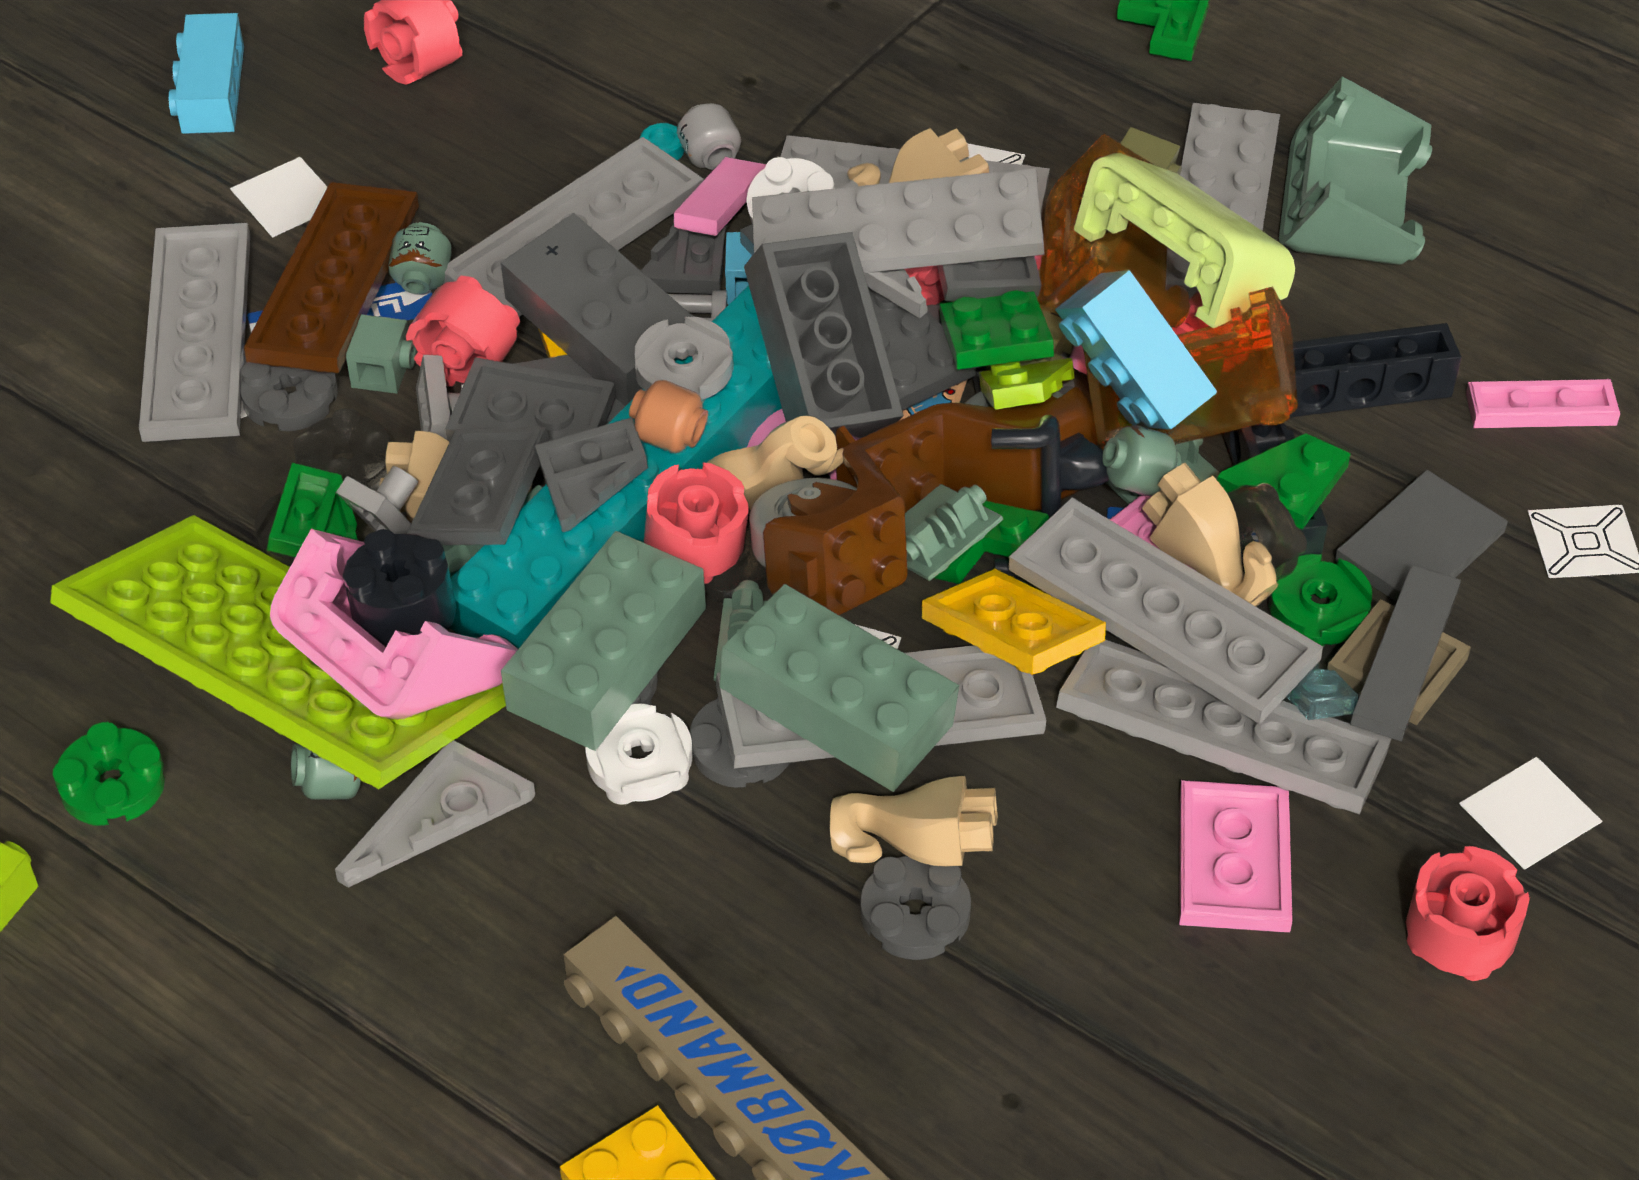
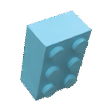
M1130 270L1100 273L1055 309L1062 319L1059 323L1062 333L1074 346L1078 347L1081 345L1091 358V361L1088 363L1090 371L1102 385L1108 386L1110 384L1121 399L1117 402L1118 409L1132 425L1139 424L1145 428L1172 429L1217 393L1214 386Z

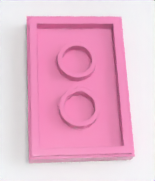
M1181 780L1179 925L1290 933L1292 926L1288 790H1283L1276 786Z

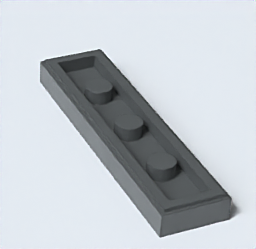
M1411 565L1353 712L1350 725L1402 742L1461 583L1460 579Z

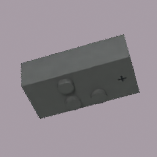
M572 213L500 262L505 299L594 379L615 382V397L624 406L634 398L640 389H643L638 385L635 373L634 354L635 345L639 337L657 322L668 319V324L673 325L685 323L684 317H694L575 213Z
M853 232L761 244L744 265L786 422L799 416H812L822 421L834 433L835 437L837 429L845 426L853 438L858 440L899 421L904 415Z

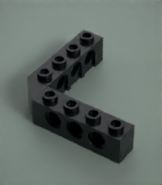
M1442 323L1260 346L1251 357L1250 365L1241 375L1236 374L1226 386L1220 427L1234 466L1294 439L1293 431L1287 430L1283 418L1452 397L1462 356L1448 324ZM1248 505L1258 530H1264L1259 531L1263 545L1272 556L1271 563L1275 571H1278L1284 563L1295 557L1306 554L1322 555L1328 525L1321 506H1319L1304 529L1301 530Z

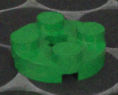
M1321 554L1301 555L1284 563L1276 573V582L1279 585L1268 599V607L1272 617L1323 647L1326 644L1332 645L1347 641L1371 611L1372 587L1369 580L1359 568L1340 558L1338 559V564L1321 561ZM1316 594L1321 599L1329 597L1331 600L1329 604H1319L1311 600V595Z
M109 722L93 725L88 730L87 735L73 742L59 758L52 774L65 810L77 820L96 826L109 825L107 819L118 818L124 815L126 821L141 816L159 799L165 782L163 774L164 765L156 744L141 732L128 728H117L116 725ZM119 770L121 777L117 780L109 777L104 782H99L101 779L100 775L104 772Z

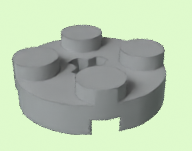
M684 317L685 323L669 325L667 319L649 327L639 337L635 345L634 354L636 380L638 385L645 391L655 381L667 380L697 392L704 403L706 398L718 393L728 383L734 369L733 352L730 348L726 332L717 324L700 317ZM688 355L693 356V361L688 364H677L674 360L675 358L685 359Z

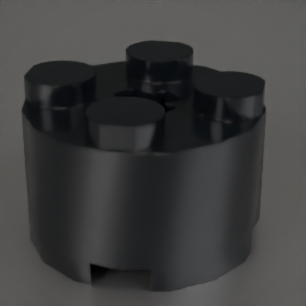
M380 529L368 534L365 537L364 545L359 547L347 560L342 576L352 620L385 647H387L395 630L419 635L422 633L420 629L425 621L440 624L446 630L452 626L457 609L445 551L439 540L427 539L416 534H394L390 530Z

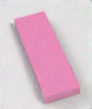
M725 157L674 212V227L716 236L746 203L751 182L765 168L766 164Z
M1611 379L1468 382L1466 390L1473 428L1617 426L1620 417Z

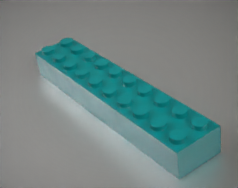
M749 285L712 321L721 327L729 338L730 348L733 352L734 369L725 387L715 395L706 398L703 403V409L708 411V419L698 443L694 447L687 446L681 452L670 453L641 441L646 454L648 468L575 527L566 532H562L546 484L521 508L505 545H484L451 577L457 610L453 624L449 629L460 635L477 639L483 635H497L519 649L615 531L644 543L648 489L657 475L669 467L678 464V471L689 468L702 469L703 463H707L715 456L728 451L746 448L757 428L770 415L782 409ZM688 355L685 359L675 358L674 360L677 364H688L693 361V356ZM633 399L608 424L631 418L629 417V410Z

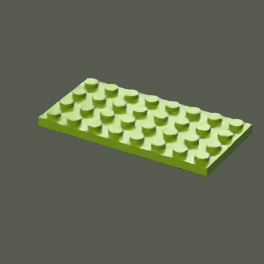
M195 515L52 585L51 604L377 789L382 788L506 706L502 683L497 687L405 719H390L374 714L277 632L272 625L270 617L271 604L290 567Z

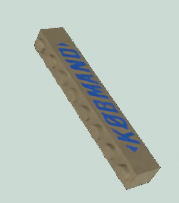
M617 916L613 917L564 954L567 977L564 980V985L574 1002L582 1008L589 1006L600 1017L603 1028L616 1043L622 1044L625 1041L637 1053L638 1061L645 1072L655 1081L663 1079L675 1091L676 1099L683 1110L692 1118L696 1119L700 1116L713 1129L717 1142L726 1153L732 1157H736L739 1154L752 1167L756 1180H890Z

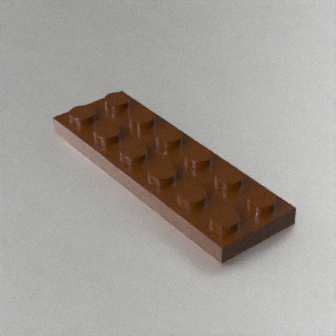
M330 182L244 346L246 362L267 364L275 367L308 369L317 372L339 373L346 359V352L361 314L367 315L389 270L388 264L392 240L398 231L411 224L419 207L417 192Z

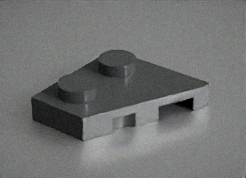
M632 417L535 445L537 457L562 532L571 530L648 468L646 454Z

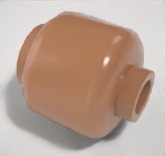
M658 380L647 391L640 389L636 393L630 406L629 417L635 419V429L641 441L670 453H678L687 446L694 447L698 443L707 423L708 411L703 409L702 399L697 392L667 380Z

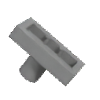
M423 355L416 385L421 431L436 433L447 440L445 428L460 393H447L442 356Z
M393 466L376 491L347 476L336 493L374 531L387 529L394 534H408L411 523L400 512V509L418 484V481L404 470Z

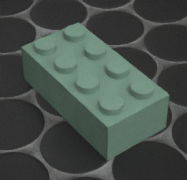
M615 531L502 668L501 676L507 711L596 751L706 610L703 568Z
M786 584L722 647L719 688L762 712L767 717L775 720L892 792L899 787L953 726L960 685Z

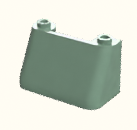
M1342 76L1304 118L1292 138L1279 242L1296 252L1396 265L1404 264L1407 260H1414L1423 249L1425 237L1423 236V226L1420 223L1409 220L1404 224L1408 176L1415 168L1421 169L1431 156L1432 146L1429 144L1431 124Z

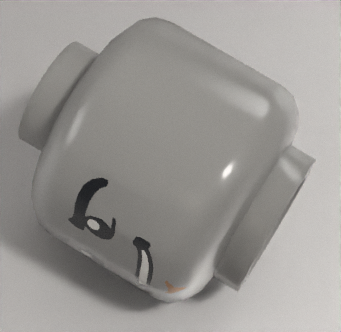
M714 103L696 105L689 109L678 123L677 136L682 144V148L689 161L698 168L714 170L725 157L735 158L740 149L742 141L739 130L729 112L721 105Z

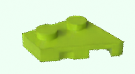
M1072 358L1021 366L1020 361L990 365L991 370L979 372L981 391L995 410L1045 402L1051 397L1052 393L1058 392L1063 388L1062 381L1074 379Z

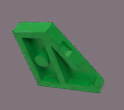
M1305 433L1222 471L1218 475L1217 481L1224 488L1228 496L1303 530L1348 468L1351 453Z
M296 463L291 464L267 546L268 551L296 557L311 529L358 541L355 532L357 523L353 510L336 493L343 483L340 474Z

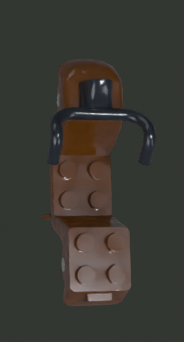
M1074 387L1065 394L1059 391L1052 393L1051 397L1045 402L996 410L982 391L967 400L965 404L941 403L932 405L858 440L853 438L845 426L839 427L836 431L837 450L843 448V463L836 468L837 480L827 478L797 479L776 485L760 495L752 505L749 516L752 551L757 561L766 568L767 586L772 595L786 584L837 615H841L905 582L908 575L905 513L940 484L957 493L962 487L970 488L973 485H977L985 493L986 501L1032 511L1041 510V513L1048 514L1050 519L1061 508L1062 499L1077 493L1079 490L1097 487L1106 483L1109 478L1107 467L1103 464V450L1098 447V426L1093 407L1079 387ZM995 558V569L1015 579H1023L1009 570V559Z

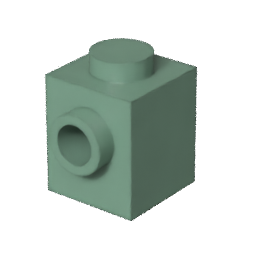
M361 314L346 352L351 388L398 393L406 369L413 368L415 364L414 357L417 354V349L412 340L406 341L408 331L407 320Z

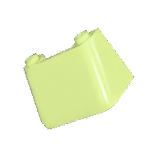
M1122 153L1106 155L1093 163L1074 231L1092 242L1102 238L1107 230L1113 234L1125 230L1128 221H1131L1190 262L1184 284L1190 288L1196 286L1202 299L1203 305L1198 307L1195 316L1207 325L1216 328L1288 297L1294 279L1295 264L1289 250L1281 243L1179 174Z

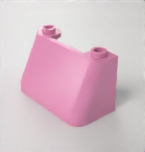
M314 529L309 531L273 598L270 610L272 625L277 632L374 714L390 719H405L502 684L501 670L518 649L509 641L497 635H483L477 639L448 632L440 624L425 621L420 629L422 633L419 635L395 630L387 647L382 645L352 620L342 576L347 560L359 547L364 545V542Z

